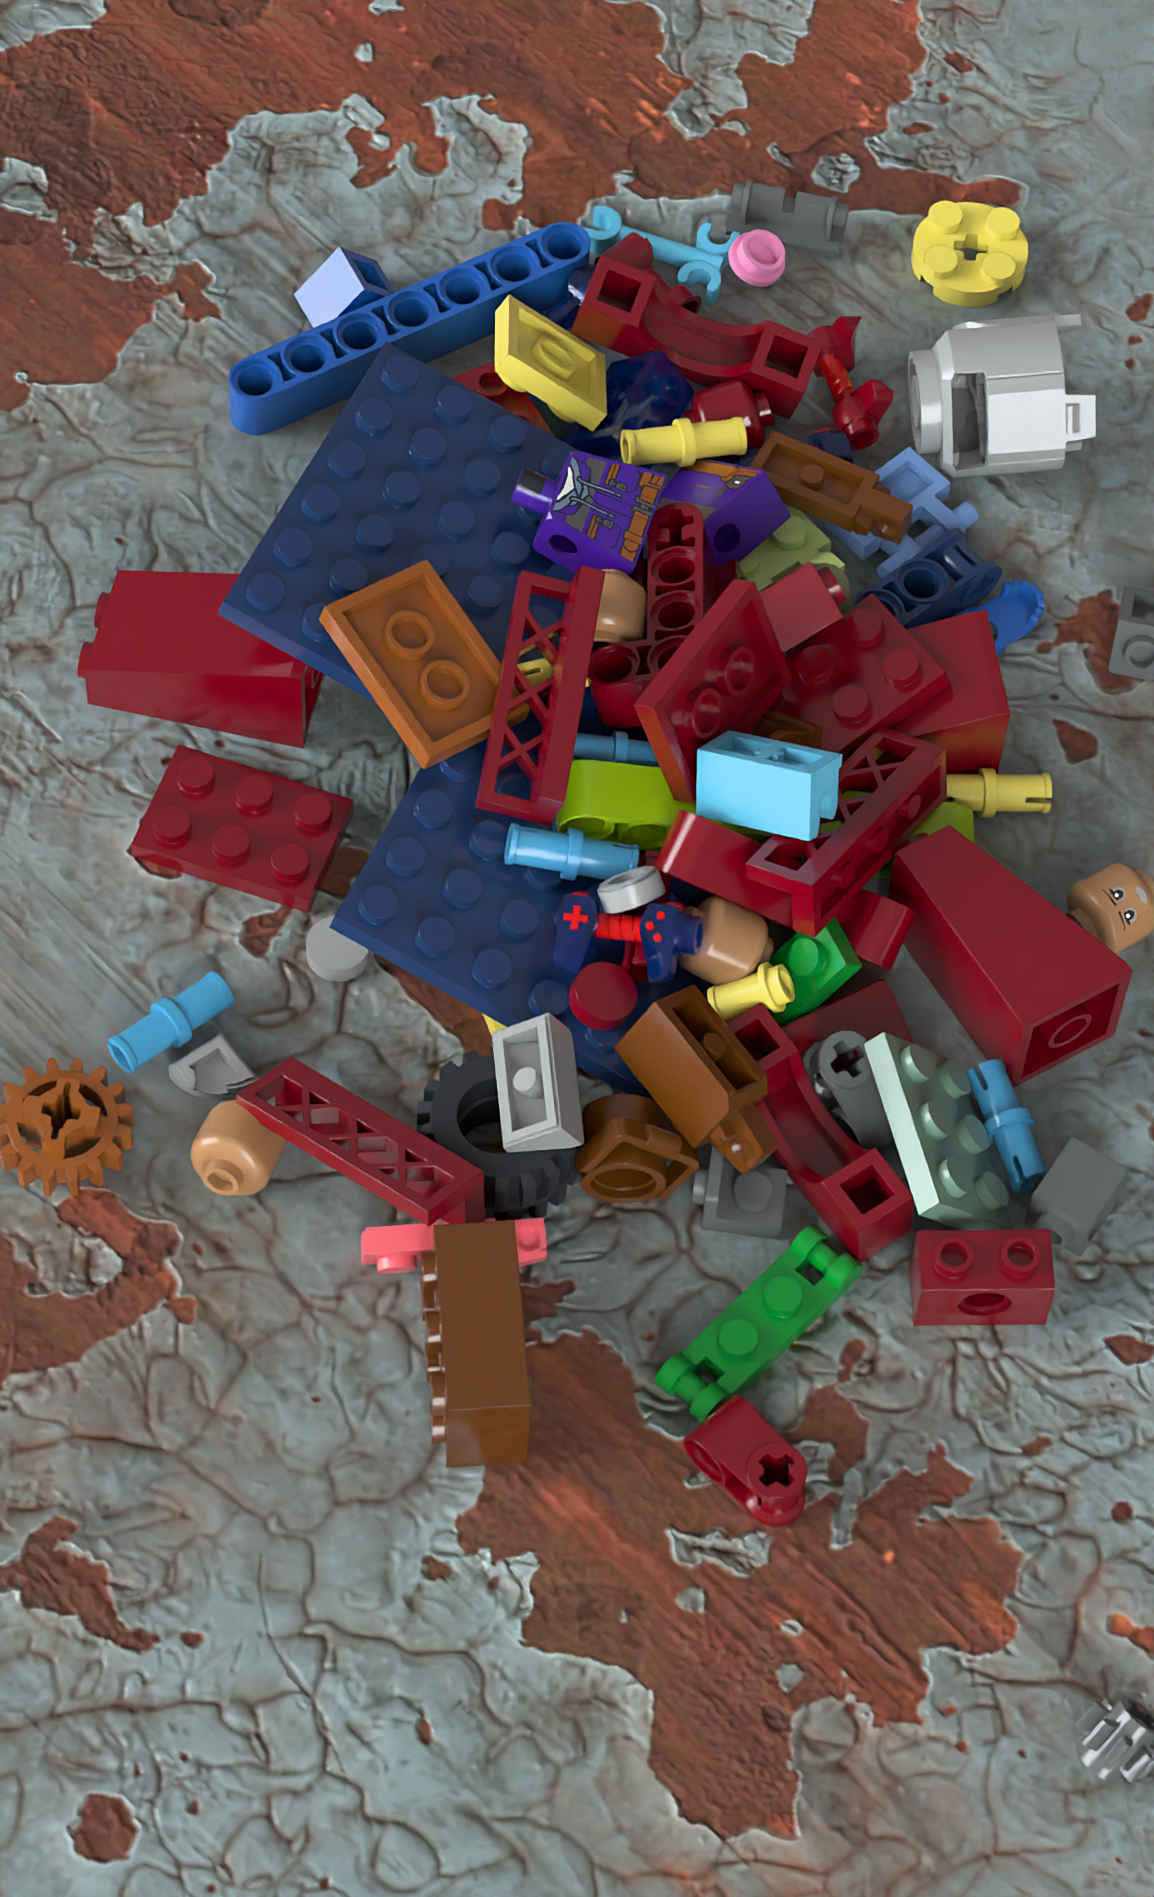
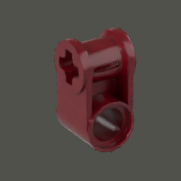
M733 1395L684 1438V1448L700 1471L710 1480L721 1485L760 1523L773 1527L788 1525L795 1521L803 1512L806 1502L805 1484L808 1473L804 1457L767 1423L762 1414L746 1399ZM768 1482L770 1486L767 1487L764 1484ZM785 1482L788 1486L785 1487L782 1484Z

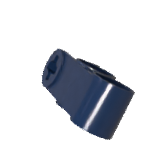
M952 528L942 534L931 546L912 559L905 561L900 567L866 590L859 592L853 599L850 609L873 593L905 629L954 617L962 610L970 608L983 600L998 583L1002 575V568L994 561H984L966 544L967 535L959 528Z

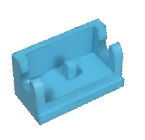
M728 730L697 749L696 815L810 841L818 836L820 817L833 820L838 803L839 768L842 767V754Z

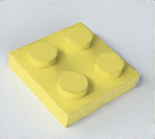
M508 295L495 311V372L499 374L500 378L510 388L518 392L528 391L546 402L551 411L560 419L569 423L576 421L593 432L607 415L605 354L570 334V332L516 298Z

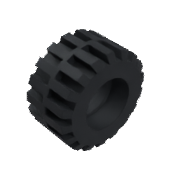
M490 1047V1056L479 1057L476 1050L464 1053L462 1065L459 1067L452 1061H449L440 1068L439 1081L430 1079L424 1088V1101H419L417 1111V1132L483 1170L485 1219L518 1220L527 1214L531 1218L546 1216L548 1202L558 1206L566 1197L567 1185L573 1186L577 1176L575 1158L580 1151V1146L506 1154H494L476 1148L464 1136L479 1125L501 1122L493 1047Z

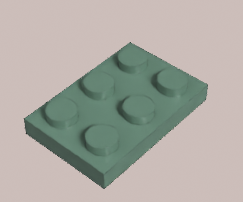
M886 1032L866 1042L864 1047L918 1214L960 1230H1014L1006 1207L1009 1203L1008 1192L1001 1179L995 1174L987 1150L990 1146V1139L985 1127L976 1117L969 1096L971 1082L965 1069L954 1059Z

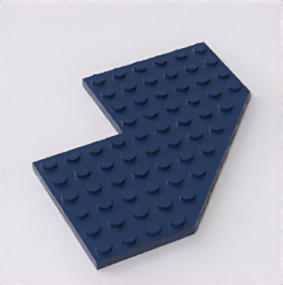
M385 342L223 600L218 615L377 704L321 624L319 617L324 606L427 559L502 665L517 579L521 571L570 583L575 576L574 573L536 552L532 543L543 515L510 502L511 495L524 467L556 480L569 453L579 450ZM634 570L632 571V573H631V575H630V578H632L633 580H634ZM531 593L528 610L542 630H545L561 620L564 601ZM647 623L644 639H647ZM525 629L522 642L531 638ZM558 634L549 639L555 648ZM535 647L519 656L518 664L545 657L538 647ZM585 687L578 733L611 737L613 731L627 732L628 739L649 741L643 726L613 728L605 725L599 719L590 687ZM547 696L541 697V701L546 705ZM530 710L524 721L510 727L521 745H524L540 735L542 725ZM488 739L424 770L421 767L338 909L329 928L506 1027L550 1013L571 1031L577 1067L625 1094L639 1095L654 1100L643 1084L634 1077L631 1069L614 1047L650 1006L659 999L695 984L708 1001L707 990L715 985L683 969L678 960L679 942L673 940V931L681 912L673 910L672 928L665 932L661 964L662 977L654 981L651 978L650 969V983L634 982L637 988V1003L627 1020L612 1030H596L586 1026L577 1019L569 1004L570 987L579 972L589 964L608 962L621 967L625 940L588 937L587 923L579 922L578 930H574L572 935L562 934L560 939L557 940L555 920L560 902H563L564 907L567 909H573L574 905L581 906L580 915H589L590 911L604 912L597 889L606 880L577 875L575 880L572 881L561 879L560 872L518 864H505V847L511 823L557 832V815L550 826L475 808ZM504 743L500 758L510 753ZM537 749L528 754L534 763ZM517 762L510 764L497 773L494 792L524 800L529 799L531 782ZM639 850V853L645 856L646 851ZM674 877L671 879L669 901L680 902L685 908L690 905L696 908L703 900L714 896ZM576 891L588 892L591 896L590 899L568 901L569 896ZM765 918L767 927L769 928L772 921Z

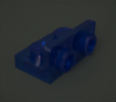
M662 350L611 362L606 371L607 415L593 432L576 422L565 443L588 454L609 458L618 453L622 458L620 449L622 430L672 426L673 420L679 419L694 395L693 387ZM653 464L639 465L638 467L650 470Z

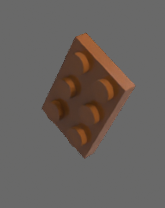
M427 559L324 606L319 621L423 770L488 739L501 663ZM513 686L511 700L520 695L515 686ZM527 704L508 714L507 725L509 728L526 719L531 710Z

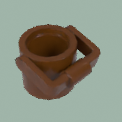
M632 1094L609 1095L593 1100L583 1108L584 1144L575 1158V1168L581 1171V1187L588 1195L611 1203H636L651 1198L665 1200L699 1168L696 1148L693 1149L687 1140L678 1134L666 1130V1114L658 1103L651 1098ZM666 1158L669 1159V1160L674 1159V1161H672V1162L666 1167Z

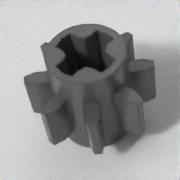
M1123 1696L1116 1704L1107 1697L1101 1703L1095 1701L1075 1723L1076 1728L1087 1736L1077 1747V1753L1083 1763L1102 1780L1116 1784L1124 1776L1130 1783H1134L1138 1777L1143 1780L1154 1768V1716L1136 1700Z

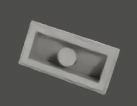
M546 1013L493 1032L492 1042L503 1148L507 1152L565 1149L583 1145L584 1133L574 1045L569 1028L550 1013Z

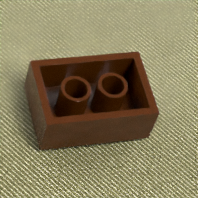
M515 1220L433 1225V1251H421L422 1281H420L422 1321H425L426 1378L427 1382H430L431 1403H429L432 1444H445L446 1468L527 1463L531 1399Z

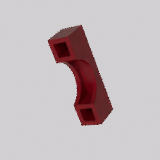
M600 255L570 332L574 336L707 388L733 379L745 380L749 384L753 395L765 392L772 413L789 420L805 394L823 341L769 320L754 325H731L699 316L672 300L661 288L657 276L604 255Z
M759 1003L728 1022L726 1025L767 1075L768 1093L756 1105V1108L779 1143V1146L772 1155L784 1170H788L789 1177L846 1251L859 1262H863L910 1232L914 1204L913 1195L876 1148L871 1150L862 1148L850 1139L835 1122L814 1090L803 1066L799 1050L764 1005Z

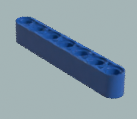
M572 222L550 224L243 358L234 364L229 372L230 417L233 425L246 434L263 435L351 397L385 342L426 364L495 333V311L508 295H511L538 313L577 297L588 286L591 244L588 232Z

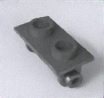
M747 179L746 184H734L731 197L732 209L726 228V235H731L733 231L739 232L741 235L752 230L762 229L776 235L783 246L839 256L849 214V204L839 203L838 196L832 195V198L797 191L796 198L785 197L786 189L753 183L751 179Z

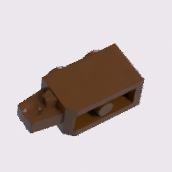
M695 984L655 1001L614 1047L629 1066L634 1077L643 1084L669 1117L674 1128L684 1136L693 1149L711 1142L744 1174L760 1166L779 1146L776 1138L756 1108V1105L768 1093L767 1075Z

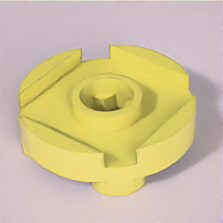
M940 201L930 207L928 216L916 229L911 253L912 269L918 280L920 281L922 275L925 281L933 286L932 294L944 302L963 307L987 306L998 302L999 294L1008 291L1011 287L1013 292L1021 284L1028 259V242L1020 229V218L1009 208H994L975 202L954 203L951 201ZM971 248L980 253L976 255L975 260L964 259V253L960 249Z

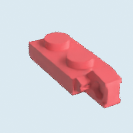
M488 1218L484 1222H496V1219ZM544 1218L515 1220L519 1267L546 1260L547 1241ZM434 1222L429 1227L423 1223L367 1227L365 1231H362L360 1240L362 1265L377 1264V1272L382 1274L405 1273L417 1270V1261L421 1260V1251H433V1225H446L449 1223Z

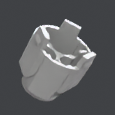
M1050 312L1048 315L965 322L954 326L953 330H947L932 349L910 351L908 357V399L911 429L916 452L918 454L936 453L938 467L951 478L1061 469L1066 452L1081 450L1082 439L1096 437V394L1094 390H1065L1063 359L1058 335L1076 332L1082 326L1081 314L1061 315L1057 312Z

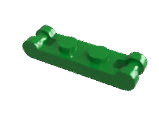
M811 1223L797 1235L790 1247L682 1352L674 1354L662 1366L655 1377V1384L669 1396L677 1393L691 1405L689 1413L702 1423L733 1395L740 1396L854 1284L863 1270V1264L849 1252L842 1255L827 1244L829 1236L815 1224ZM810 1264L824 1275L815 1286L800 1274ZM705 1368L718 1380L708 1385L696 1374Z

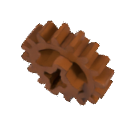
M48 1058L46 1065L47 1073L38 1075L35 1070L26 1066L22 1069L24 1085L22 1087L9 1082L3 1085L5 1103H0L1 1166L4 1171L18 1167L19 1185L24 1188L38 1178L42 1180L43 1191L46 1196L52 1195L57 1183H66L70 1194L76 1196L79 1195V1181L88 1178L92 1184L99 1188L104 1185L102 1169L105 1166L117 1171H121L124 1167L121 1150L133 1149L134 1145L133 1129L130 1128L135 1125L132 1104L125 1103V1087L121 1082L108 1086L106 1068L100 1066L90 1075L83 1073L81 1058H75L69 1070H60L55 1058ZM85 1099L89 1100L97 1107L88 1105ZM28 1146L37 1147L40 1150L41 1155L33 1151Z

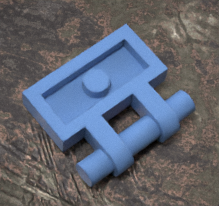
M909 446L874 473L880 475L879 483L891 490V496L913 505L911 525L919 519L928 527L927 530L915 539L910 538L906 534L901 543L898 544L873 536L870 531L865 536L856 534L854 531L849 532L822 520L821 524L862 560H865L880 548L890 557L876 568L877 575L881 580L900 567L905 561L912 559L931 546L948 530L959 528L966 534L965 530L979 520V516L975 508L968 502L961 503L952 511L942 502L949 497L951 482Z

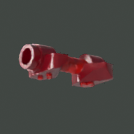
M840 316L832 326H821L807 334V336L823 341L813 372L817 378L824 377L836 404L831 411V418L839 437L841 433L846 436L850 450L865 449L878 440V424L893 400V391L881 380L870 379L854 390L848 375L855 367V336L862 318L861 316Z

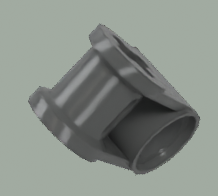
M854 1031L834 1033L825 1040L812 1044L803 1053L801 1058L803 1066L821 1102L845 1134L862 1148L868 1150L876 1148L878 1151L894 1141V1137L864 1044L868 1041L864 1036ZM854 1050L858 1052V1056L856 1057L852 1053V1051ZM839 1056L843 1061L844 1067L836 1074L830 1062ZM819 1072L821 1073V1076H822V1078H820V1079L817 1078V1076H816V1074L819 1073Z

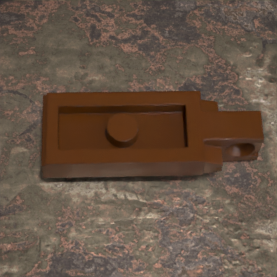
M777 431L770 433L749 466L750 468L765 470L784 504L849 532L854 531L856 534L867 536L870 531L873 536L900 544L911 527L913 505L891 496V490L879 483V474Z

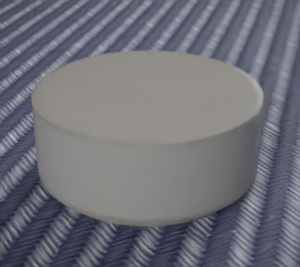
M644 866L607 879L599 885L597 892L604 912L611 914L630 910L651 902L663 895L666 889L658 868Z
M329 916L315 923L308 932L306 938L307 962L313 972L323 979L336 982L347 981L364 971L369 962L370 950L329 928L334 916Z

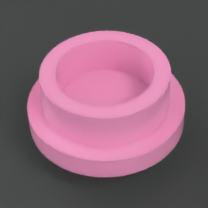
M756 229L743 233L735 239L729 249L728 258L732 270L741 280L750 285L759 287L769 286L779 279L785 269V248L780 239L769 231Z

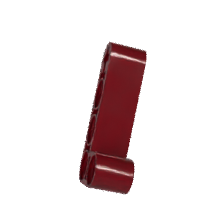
M675 502L658 509L652 517L648 529L647 639L606 645L591 654L587 680L599 719L605 725L613 728L642 726L633 704L715 603V562L702 513L695 505L686 502Z
M679 808L654 868H658L659 871L712 895H717L734 902L768 920L793 930L791 894L747 879L746 862L763 844ZM794 858L779 860L776 864L798 871L805 863ZM862 888L835 917L858 959L891 971L916 911Z

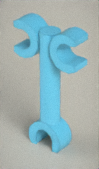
M596 206L593 212V226L605 229L606 231L585 228L591 239L590 252L594 254H602L632 232L639 234L644 239L647 237L652 245L653 259L681 267L677 276V285L685 284L689 287L692 284L698 283L707 287L705 305L713 306L719 299L721 275L724 267L730 265L728 258L729 249L740 235L739 232L733 231L727 243L721 245L710 242L712 224L705 222L698 229L696 248L622 225V219L618 212L607 206Z

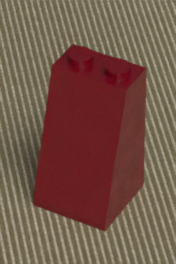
M118 570L111 592H101L94 617V626L98 630L94 642H84L77 668L78 677L84 678L86 681L88 704L302 749L305 745L325 674L218 615L223 600L240 574Z
M987 610L974 611L906 629L946 671L950 685L892 727L891 730L946 747V774H978L980 768H994L996 774H998L1010 718V709ZM884 752L875 762L879 766L902 762L906 758ZM872 786L851 791L873 793L875 790Z
M951 825L930 835L928 833L916 834L900 846L895 854L887 898L916 911L903 945L986 1060H1003L1013 1088L1115 1035L1132 975V969L1125 960Z

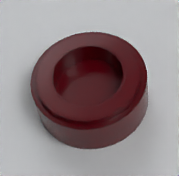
M595 962L584 967L569 990V1004L574 1015L583 1024L596 1030H612L619 1027L627 1020L637 1003V988L631 976L621 967L608 962Z

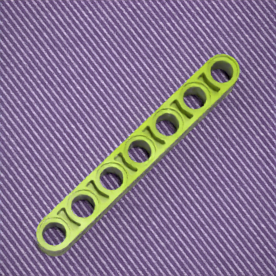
M599 760L572 761L565 804L557 814V832L567 834L569 828L583 830L584 837L627 845L636 844L639 846V850L660 852L678 809L696 814V803L692 804L674 800L661 768ZM849 790L842 796L844 800L869 796L872 793ZM943 802L912 836L919 833H928L930 835L951 825L976 845L974 814L965 805ZM708 819L763 845L775 834ZM840 821L819 824L818 833L837 830L841 823ZM895 854L873 877L891 879ZM806 855L794 857V859L806 863L808 860Z

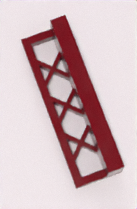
M581 565L571 583L523 570L518 576L475 808L550 826L565 804L606 571ZM533 593L564 601L561 620L542 630L528 610L530 594ZM525 629L531 638L522 642ZM558 634L555 648L549 639ZM538 647L552 667L550 678L532 688L517 664L519 656ZM513 686H515L520 695L511 700ZM548 691L546 705H544L539 696ZM527 704L542 727L539 736L521 745L507 725L509 713ZM504 743L510 753L500 758ZM537 749L534 763L528 754ZM517 762L531 782L529 799L524 800L494 792L497 773L510 764Z
M880 726L839 768L838 803L833 820L820 817L819 824L840 821L841 826L837 830L818 833V836L810 841L774 834L746 862L747 879L790 893L793 930L816 937L898 851L900 846L947 799L946 747ZM884 752L906 758L902 762L879 766L875 762ZM872 786L875 790L869 796L844 800L842 796L849 790ZM805 855L808 859L798 871L776 864L779 860Z
M292 1056L236 1094V1103L248 1110L262 1126L429 1227L440 1218L449 1224L480 1223L485 1221L483 1170ZM274 1096H275V1106H273L272 1104H270V1103L267 1102L269 1099H271V1098L274 1097Z

